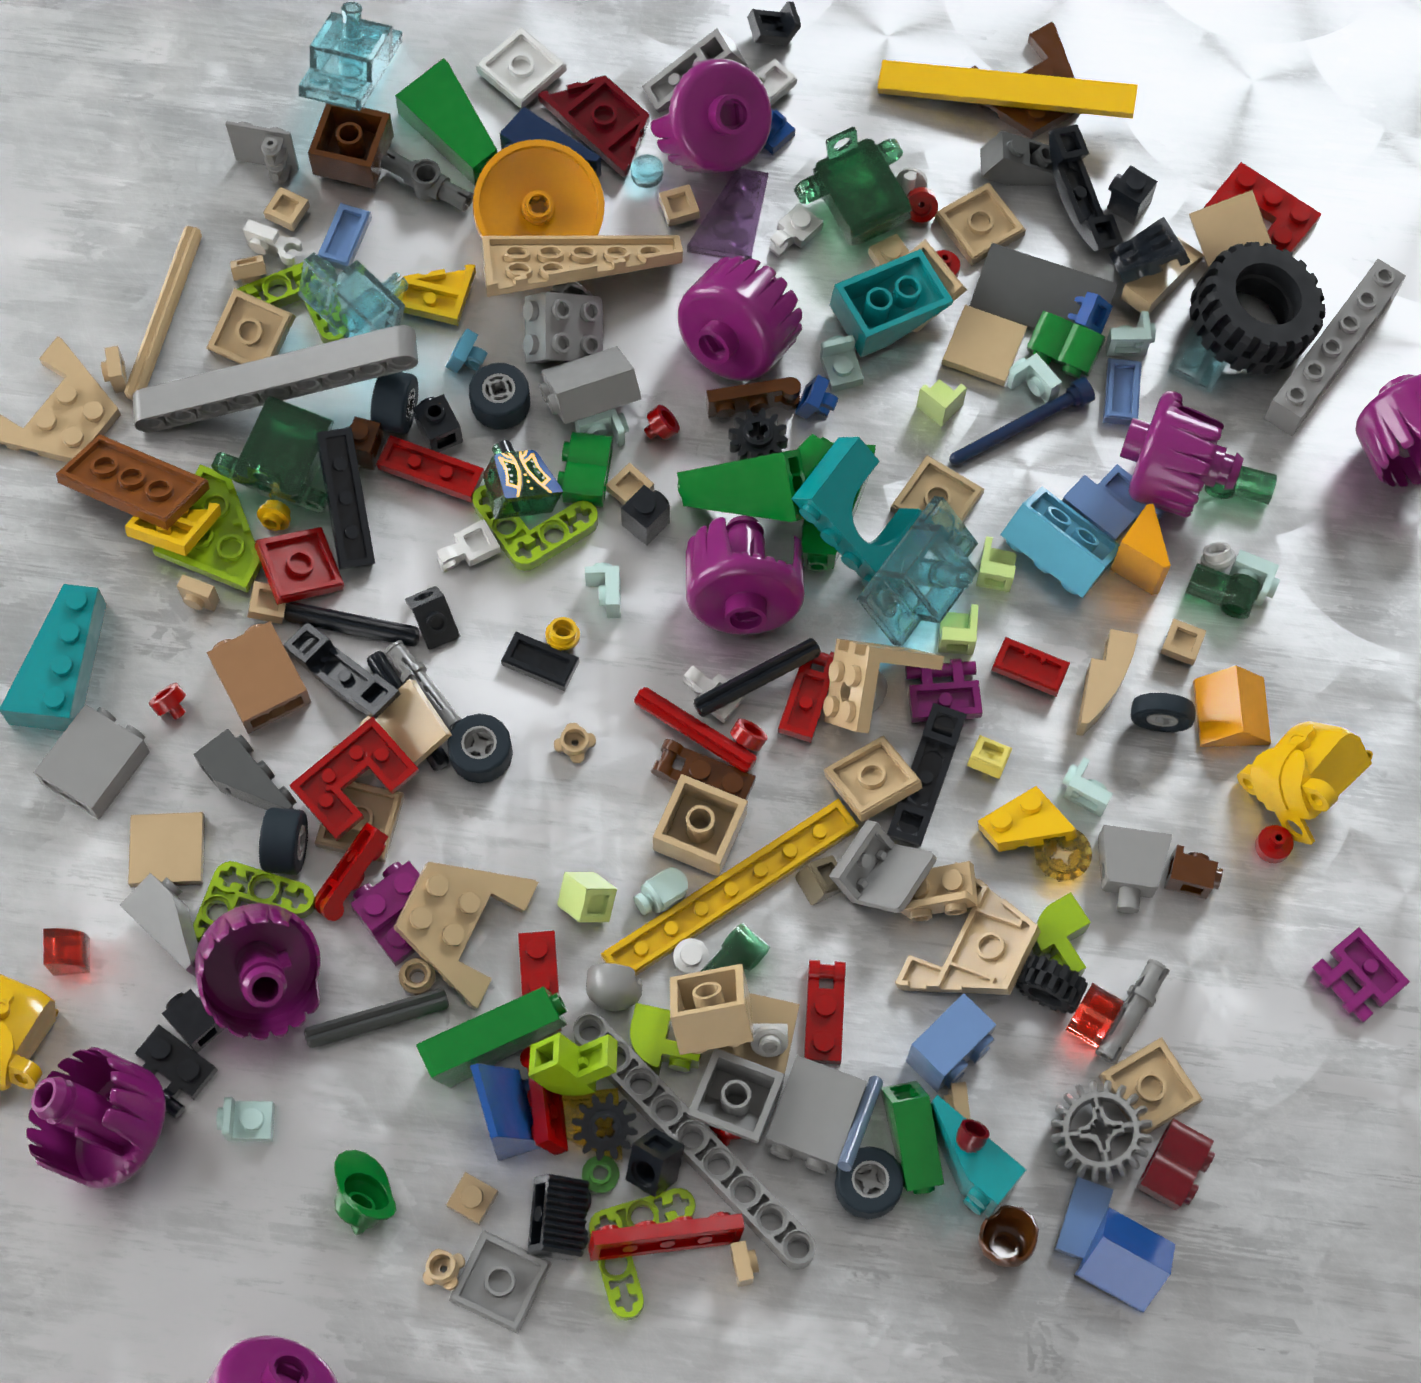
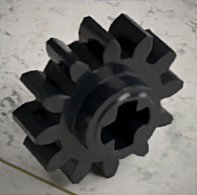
M762 408L759 411V416H754L753 412L748 409L746 411V420L740 417L734 418L735 428H730L728 431V439L731 440L729 450L732 453L739 451L738 460L782 452L781 449L787 448L788 438L785 437L787 426L785 424L777 426V414L772 415L768 419L766 418L765 409Z
M610 1092L603 1103H600L598 1096L593 1094L591 1097L592 1107L588 1108L587 1105L582 1103L578 1105L584 1116L583 1118H573L572 1123L576 1126H581L582 1130L576 1132L573 1135V1139L576 1141L586 1140L582 1148V1153L584 1154L588 1153L592 1148L597 1149L596 1157L599 1161L603 1158L604 1151L607 1150L610 1151V1155L614 1159H617L618 1151L616 1147L621 1145L623 1148L630 1150L631 1145L625 1138L627 1135L633 1136L638 1134L636 1128L628 1126V1122L633 1121L637 1117L636 1113L624 1114L623 1110L627 1106V1100L624 1099L618 1105H614L613 1095ZM600 1117L604 1121L607 1117L613 1119L611 1126L614 1131L609 1136L606 1132L603 1136L596 1133L598 1125L595 1122Z

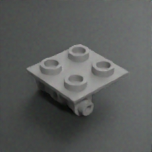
M226 121V128L236 160L266 165L270 180L278 185L285 183L290 169L299 171L291 132L278 127L265 128L253 126L248 122L236 123Z

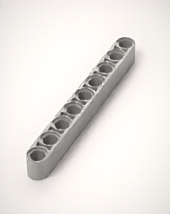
M405 325L392 326L139 389L133 393L134 427L142 432H156L410 370L418 364L415 330Z
M593 1013L583 1014L578 1017L573 1027L575 1044L577 1046L590 1042L580 1036L582 1030L590 1026L599 1029L601 1033L598 1038L610 1034L618 1041L617 1053L624 1055L626 1061L623 1065L617 1067L616 1073L606 1077L613 1086L654 1128L684 1144L682 1138L689 1132H696L703 1138L702 1144L697 1148L685 1146L682 1158L736 1214L742 1213L743 1221L785 1265L796 1270L807 1267L813 1260L816 1249L815 1240L812 1235L704 1123L687 1117L689 1111L687 1105L603 1018ZM637 1079H645L652 1086L647 1093L637 1094L632 1091L631 1085ZM665 1105L672 1106L677 1111L676 1117L670 1121L661 1120L656 1115L660 1107ZM714 1159H722L729 1165V1170L727 1173L718 1176L710 1172L708 1165ZM740 1186H748L755 1192V1198L748 1203L740 1202L734 1195L735 1190ZM773 1213L779 1216L782 1225L777 1230H767L761 1224V1218L765 1214ZM798 1240L805 1243L808 1247V1254L799 1259L792 1257L787 1249V1246L792 1241Z

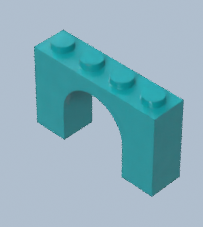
M839 437L791 499L800 508L799 513L801 516L813 523L821 532L820 537L822 540L834 547L842 556L841 561L861 577V583L867 590L875 594H894L940 531L921 509L899 508L880 535L873 541L866 542L856 530L853 522L852 507L857 491L880 461L860 437Z

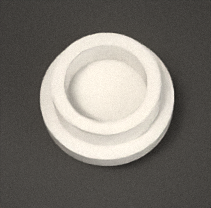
M1215 542L1204 547L1203 555L1201 556L1202 566L1213 572H1221L1228 569L1236 560L1234 550L1225 542Z
M685 939L678 943L674 949V964L684 974L704 971L709 963V950L698 939Z

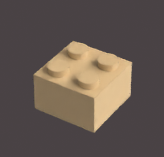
M681 774L653 835V850L717 877L720 876L747 815L748 801Z
M743 964L670 977V1019L680 1055L688 1053L700 1054L710 1049L725 1046L737 1047L754 1041L751 997Z

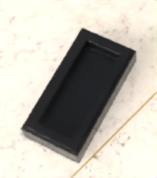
M515 632L501 660L502 666L563 691H566L580 662L579 657L563 650L554 649L546 643L519 632Z

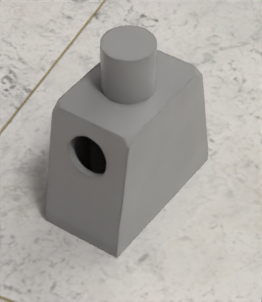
M1103 825L1098 835L1101 887L1105 892L1118 893V911L1129 914L1138 913L1140 897L1151 898L1154 896L1160 883L1172 834Z

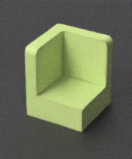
M940 379L931 388L923 385L919 390L916 407L942 427L964 405L967 387L960 384L953 390Z
M986 536L976 586L1010 592L1016 569L1017 555L1015 552L991 548L993 537Z
M971 604L969 614L941 613L938 652L973 655L977 642L979 605Z
M564 872L558 898V907L578 922H609L617 888L595 872Z

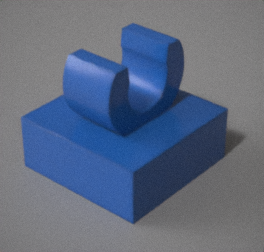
M772 109L771 130L764 146L772 155L795 136L796 128L788 123L786 117L777 110L774 111Z
M1087 292L1085 298L1082 296L1076 297L1074 301L1081 308L1077 315L1069 313L1068 318L1078 325L1102 334L1113 306L1100 295Z
M820 375L813 378L805 386L795 414L807 420L815 412L827 417L830 410L834 411L839 398L826 392L830 380Z

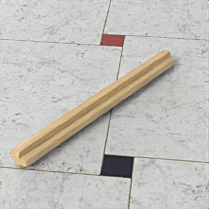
M186 226L183 229L124 390L126 398L133 400V393L135 391L147 388L202 238L200 229L196 227Z

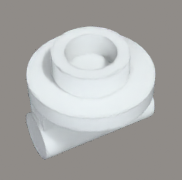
M907 167L898 173L896 187L900 192L899 204L905 207V198L911 190L918 187H928V180L919 169Z
M788 1023L753 1024L754 1041L751 1042V1047L754 1052L763 1057H775L782 1054L788 1046Z

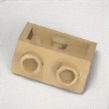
M966 861L931 868L910 903L901 913L909 919L911 918L912 921H927L932 919V914L945 912L947 915H960L966 913L967 908L977 907L978 899L974 864Z

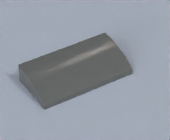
M992 243L970 306L1025 325L1027 329L1034 331L1042 311L1055 314L1074 323L1068 318V314H1078L1081 306L1074 300L1078 296L1085 298L1087 292L1098 294L1111 304L1118 283Z

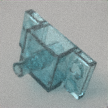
M346 2L341 6L342 14L330 13L310 44V68L298 85L299 97L361 111L400 47L403 31L395 30L390 25L362 19V6L356 2Z
M313 252L304 259L298 295L338 333L340 332L344 338L400 325L405 304L397 297L408 290V283L404 277L397 282V279L401 276L397 272H394L387 280L381 283L358 260L337 274L334 267L328 261L322 260Z
M934 496L857 598V601L893 645L903 646L921 620L940 624L964 590L969 588V584H972L973 578L978 573L977 569L968 559L978 545V542L944 497Z

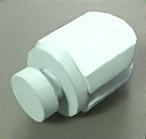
M674 867L667 868L645 881V884L641 886V893L633 897L634 903L643 915L651 911L657 914L665 912L685 898L688 880L679 869Z

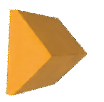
M1154 503L1145 506L1122 539L1110 570L1154 595L1159 594L1171 565Z
M1233 666L1194 679L1193 685L1200 747L1262 746L1271 744L1264 677L1239 666Z

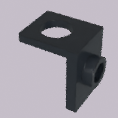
M437 586L405 598V602L412 610L429 650L460 637L446 598Z

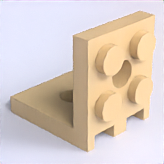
M836 639L834 658L828 672L830 679L828 696L823 704L824 722L855 732L869 733L880 663L942 670L944 656L907 647Z

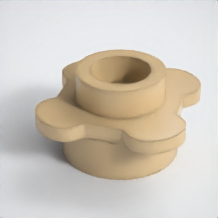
M569 723L563 730L561 737L554 741V749L558 753L563 752L568 755L573 763H581L585 758L584 754L587 750L595 746L596 738L592 733H587L577 723ZM572 741H578V745H572Z
M441 1249L432 1251L426 1262V1271L422 1276L424 1283L428 1286L434 1284L442 1285L446 1290L455 1289L459 1284L457 1277L460 1269L465 1266V1259L459 1253L452 1255L450 1252ZM447 1267V1271L442 1273L441 1268Z

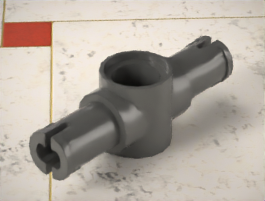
M392 149L386 152L387 156H383L380 163L381 168L404 179L405 184L414 188V193L420 200L425 202L443 200L462 212H465L468 206L471 205L474 194L450 182V178L440 172L438 164L433 160L411 161ZM431 179V181L423 182V180Z

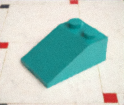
M919 249L834 284L829 306L848 336L853 335L855 340L854 347L862 358L901 339L951 306L953 299L922 249Z
M937 1095L931 1103L937 1143L959 1192L965 1197L963 1200L965 1205L977 1215L984 1213L990 1217L1017 1185L1027 1169L990 1138H988L985 1146L979 1151L967 1153L961 1150L956 1141V1134L961 1122L966 1118Z

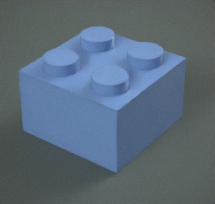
M963 993L912 1043L906 1062L937 1093L945 1085L950 1089L951 1083H957L964 1076V1071L969 1066L968 1062L970 1060L976 1064L990 1050L989 1046L995 1040L991 1035L996 1024Z

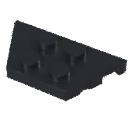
M1165 217L1158 219L1130 240L1119 244L1109 254L1124 284L1145 276L1160 273L1163 271V264L1175 259L1178 260L1180 266L1190 263L1185 249Z

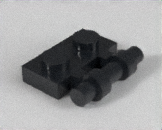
M159 1024L135 1052V1055L145 1062L142 1067L148 1069L154 1075L158 1072L171 1082L163 1091L166 1101V1112L174 1118H178L185 1109V1106L176 1100L178 1096L185 1092L192 1099H195L218 1071L214 1065Z

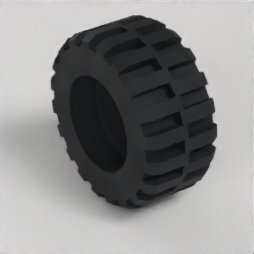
M1259 242L1233 245L1227 251H1222L1197 282L1196 288L1191 294L1189 312L1191 321H1195L1192 326L1196 336H1201L1203 339L1201 342L1202 346L1207 351L1211 350L1215 354L1214 358L1220 363L1225 361L1231 364L1230 368L1236 371L1246 369L1248 374L1259 375L1263 370L1264 374L1276 373L1279 369H1286L1291 366L1313 342L1323 326L1326 307L1322 302L1325 298L1322 288L1317 287V277L1314 272H1308L1306 269L1307 264L1302 259L1296 260L1292 257L1293 253L1287 249L1278 250L1276 245L1270 243L1260 246ZM1236 292L1252 294L1263 300L1274 312L1278 325L1261 322L1248 314L1240 304Z

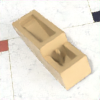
M1177 237L1185 249L1190 263L1180 266L1178 260L1175 259L1163 264V271L1126 283L1120 299L1140 313L1142 311H1149L1150 314L1161 301H1165L1197 266L1203 259V254Z
M1110 629L1105 641L1103 659L1091 658L1085 676L1076 735L1083 736L1097 723L1110 706L1131 663L1138 634Z

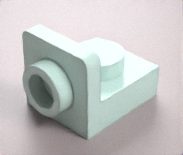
M1149 311L1141 312L1137 327L1122 325L1117 328H1110L1105 344L1106 356H1146L1150 343H1154L1156 338L1155 323H1150Z
M837 335L821 343L820 361L826 379L830 380L828 385L831 392L863 385L864 377L854 351L855 340L853 335L845 337Z
M1037 353L1027 360L1021 358L1011 366L1007 386L1011 390L1027 381L1030 391L1035 396H1040L1045 403L1058 397L1062 381Z
M615 408L575 421L576 432L605 436L607 432L612 431L618 447L625 445V433L629 432V427L624 414H618Z
M1240 549L1229 574L1235 576L1243 584L1261 587L1254 604L1261 606L1266 596L1273 598L1280 579L1275 577L1279 567L1278 564Z
M596 563L593 566L585 567L586 586H599V606H606L607 618H621L619 566H612L609 563Z
M1083 757L1079 766L1077 767L1072 764L1062 783L1068 786L1063 797L1101 817L1113 793L1107 791V788L1101 782L1093 779L1087 780L1082 777L1090 762L1089 759Z
M224 1097V1107H219L217 1110V1130H222V1135L227 1141H273L275 1104L273 1101H235L233 1097Z

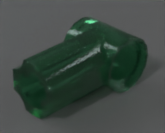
M1241 466L1233 489L1224 490V485L1215 483L1214 487L1205 485V492L1215 498L1229 499L1237 496L1269 505L1275 490L1277 475Z
M1197 563L1186 593L1220 605L1222 612L1233 618L1247 619L1251 614L1261 584L1249 575L1237 573L1230 576Z
M741 923L728 935L721 946L722 949L701 971L743 964L744 972L746 970L751 971L765 957L770 946L744 923Z

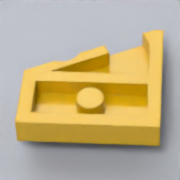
M464 265L465 270L445 273V269H440L425 275L418 273L403 276L393 304L394 310L458 326L476 274L475 265Z
M209 503L208 509H188L168 530L133 516L125 525L126 535L187 556L221 516L220 504Z
M1037 786L977 821L981 833L998 852L1015 850L1020 846L1033 847L1044 845L1043 839L1065 836L1066 841L1077 838L1076 828Z

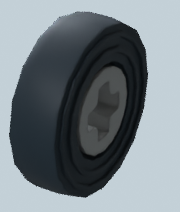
M1147 693L1134 698L1130 715L1133 723L1141 728L1158 732H1178L1192 727L1196 710L1193 702L1185 697L1169 693Z

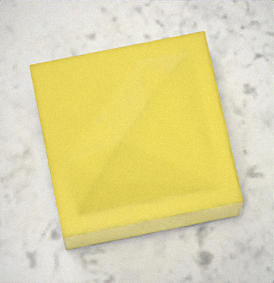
M979 735L967 766L1000 779L1012 748Z

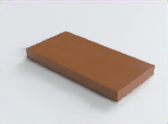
M100 434L56 473L59 484L165 530H168L210 489L207 479Z

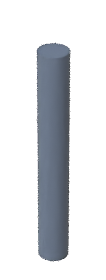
M871 1076L866 1085L837 1163L838 1168L842 1171L848 1172L852 1170L883 1085V1080L878 1076Z

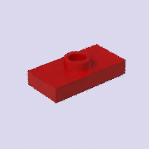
M1005 637L991 671L1057 697L1070 662Z

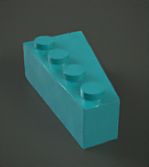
M63 584L0 706V712L9 725L65 731L84 707L107 606L99 588Z

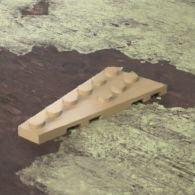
M680 235L482 236L487 297L679 264L683 261Z

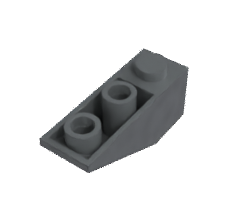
M1002 130L980 149L981 177L1005 185L1057 186L1052 168L1050 148L1047 144Z
M226 729L193 754L201 769L220 792L265 810L271 807L294 809L293 805L297 803L285 786L280 789L276 787L271 781L275 775L263 760L256 763L250 754L254 750L241 734L235 737L229 729Z

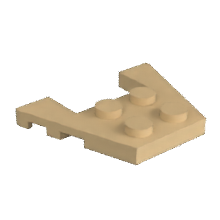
M57 336L39 359L43 366L60 375L64 380L24 428L0 414V444L6 445L9 449L17 451L24 449L36 452L42 457L68 463L99 434L104 436L120 417L121 413L62 338Z
M427 862L393 928L425 961H428L442 975V979L465 999L464 1002L469 1007L476 1009L492 978L459 961V958L490 896L522 913L526 910L539 882L533 879Z
M975 878L978 906L971 908L944 965L941 967L909 955L895 984L898 989L903 991L1010 995L1041 931L1036 923L1007 900L1002 899L990 890L989 886L983 881Z

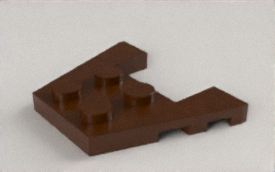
M1053 22L1029 34L1028 43L1043 61L1023 73L1075 78ZM974 65L973 67H971V68H974V69H978V67H977L976 65ZM978 104L981 107L987 106L998 113L999 119L1030 139L1037 137L1076 114Z

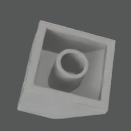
M715 1048L687 1117L758 1144L783 1088L785 1074Z

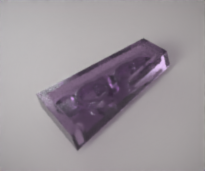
M742 168L735 170L688 243L687 252L720 258L742 256L744 257L743 261L751 259L753 257L769 173Z

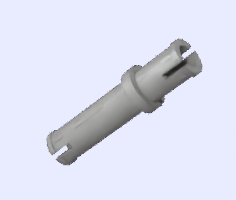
M402 640L392 643L386 648L384 654L401 674L400 680L404 684L409 679L415 680L449 731H451L462 718L459 717L426 674L427 668L422 662L416 661L404 646ZM405 664H407L410 667V669L413 671L418 680H420V682L417 681V679L414 677L412 672L407 668ZM427 692L430 693V695L433 697V699L436 701V703L440 706V708H441L442 710H440V709L437 707V705H436V704L434 703V701L430 698V696L427 694Z
M1149 959L1135 985L1129 987L1127 991L1128 997L1110 1026L1104 1040L1095 1051L1100 1058L1111 1064H1117L1144 1013H1146L1148 1007H1153L1156 1002L1155 995L1170 972L1165 965L1156 960Z

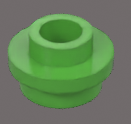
M594 1156L584 1164L582 1180L589 1181L588 1189L590 1191L604 1194L614 1189L619 1181V1168L616 1162L608 1156H603L600 1161ZM602 1167L607 1170L608 1175L605 1179L597 1180L593 1176L597 1168Z

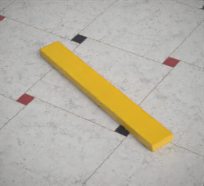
M882 60L877 90L878 94L1133 119L1138 84Z
M839 798L603 951L601 953L602 959L605 963L628 966L634 969L635 976L674 952L675 947L681 941L695 938L858 831L859 825Z

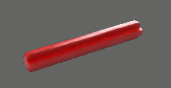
M648 687L638 691L634 702L646 712L743 773L751 771L757 760L755 754Z

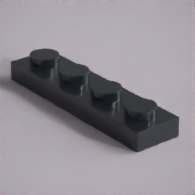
M352 427L317 432L316 440L339 570L375 564Z

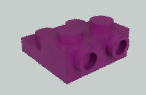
M410 861L403 865L400 862L390 865L382 874L383 880L374 886L370 883L361 886L353 894L355 900L350 903L353 912L395 966L416 952L393 928L420 876Z

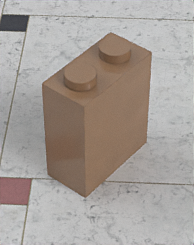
M271 621L265 624L253 625L243 635L232 640H222L212 650L206 652L248 734L312 703L308 691Z

